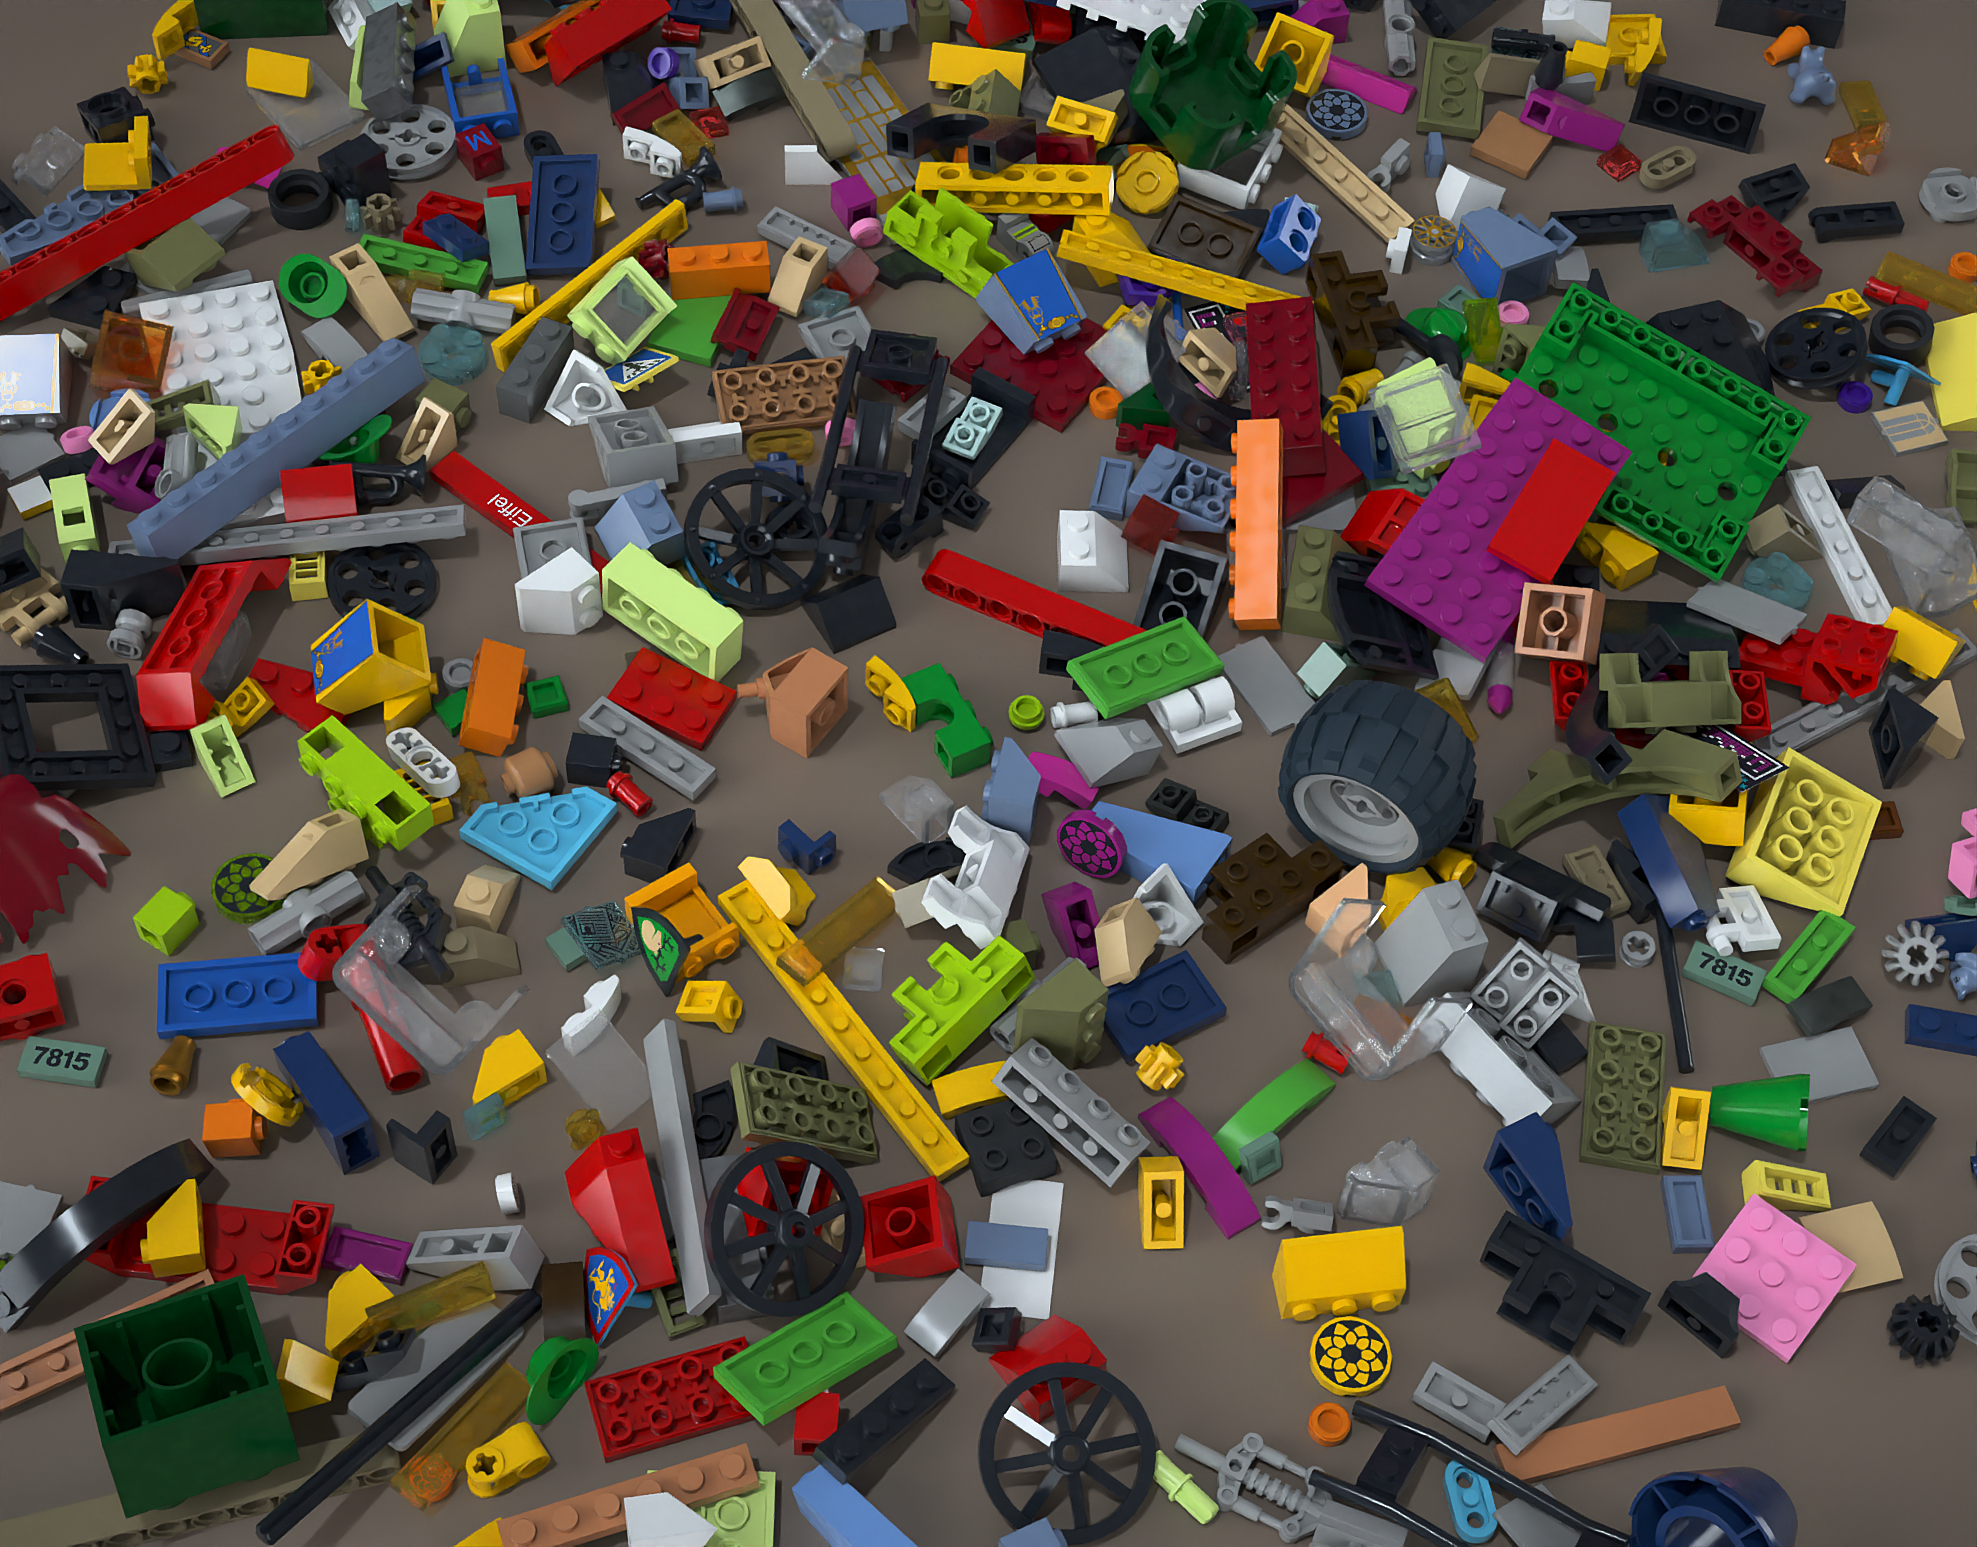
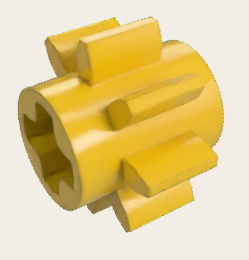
M152 54L136 56L134 65H127L130 87H137L143 94L160 92L161 84H168L165 62H158L157 58Z
M329 360L311 362L308 371L301 372L305 395L313 394L326 385L331 378L342 373L341 366L333 367Z
M1160 1042L1157 1047L1153 1044L1150 1047L1146 1045L1135 1058L1141 1064L1136 1072L1137 1076L1153 1090L1159 1091L1163 1086L1166 1089L1169 1087L1174 1088L1185 1075L1179 1069L1183 1058L1174 1048L1166 1043Z

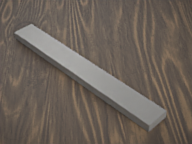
M1958 627L1950 632L1966 640V642L1940 678L1977 659V647ZM1898 659L1896 663H1888L1876 690L1851 699L1843 689L1835 703L1825 705L1813 702L1772 723L1771 733L1752 741V744L1774 758H1777L1788 747L1799 753L1877 712L1888 689H1897L1907 696L1938 679L1930 677L1928 681H1925L1908 671L1911 665Z
M663 1018L643 1039L687 1314L700 1316L722 1296L721 1285L710 1267L705 1249L704 1221L707 1203L677 1026L675 1021Z

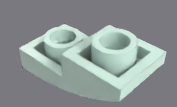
M971 397L961 418L956 417L942 444V448L974 460L998 425L1003 415L1002 408Z

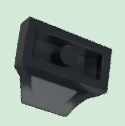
M1707 1272L1685 1281H1673L1666 1288L1657 1305L1721 1359L1731 1350L1739 1336L1737 1318L1740 1299Z

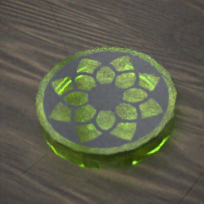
M259 853L241 854L227 860L217 869L211 881V896L220 914L230 921L249 924L253 923L252 920L260 918L263 920L282 908L287 897L268 901L251 891L249 886L273 858Z

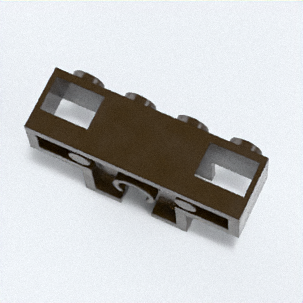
M1342 250L1310 254L1305 283L1310 296L1313 298L1314 307L1341 378L1373 369L1378 347L1395 345L1391 328L1399 327L1401 319L1394 301H1389L1387 306L1382 307L1378 298L1379 296H1386L1388 291V284L1383 271L1376 270L1350 274Z
M1265 833L1210 870V874L1216 880L1207 886L1206 895L1218 907L1206 915L1201 939L1225 964L1229 963L1306 911L1310 903L1341 880L1344 863L1320 839L1291 858L1268 833Z

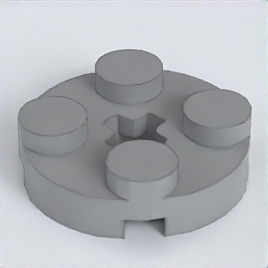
M1949 167L1938 168L1930 172L1923 181L1919 191V198L1925 209L1930 212L1931 219L1944 223L1947 220L1960 222L1977 218V178L1971 175V178L1968 179L1961 175L1962 170Z

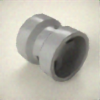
M124 609L120 611L115 622L117 629L111 631L106 644L110 651L117 656L125 659H138L141 657L145 647L144 639L150 636L154 623L143 612L134 609Z

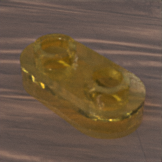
M801 428L758 432L751 435L747 440V458L753 464L755 459H767V453L788 452V457H794L796 463H803L814 455L815 440L809 431Z

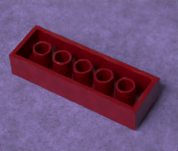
M1309 296L1247 303L1246 320L1251 420H1280L1283 429V477L1325 473L1313 298Z

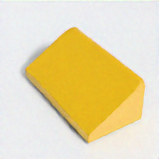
M249 47L246 72L248 87L301 98L308 96L314 84L310 59Z

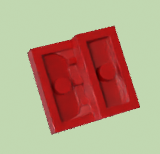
M430 190L417 204V216L403 230V242L447 252L423 234V222L436 218L438 215L450 213L480 234L486 222L484 204Z
M351 463L280 470L286 523L359 516Z

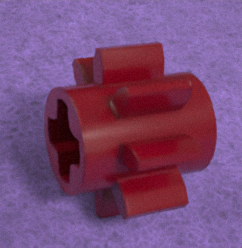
M653 239L645 242L644 247L646 250L638 253V263L653 279L660 278V280L669 278L667 248L675 247L668 244L666 239L660 241Z

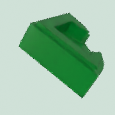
M464 688L433 704L434 713L452 737L461 730L467 692Z

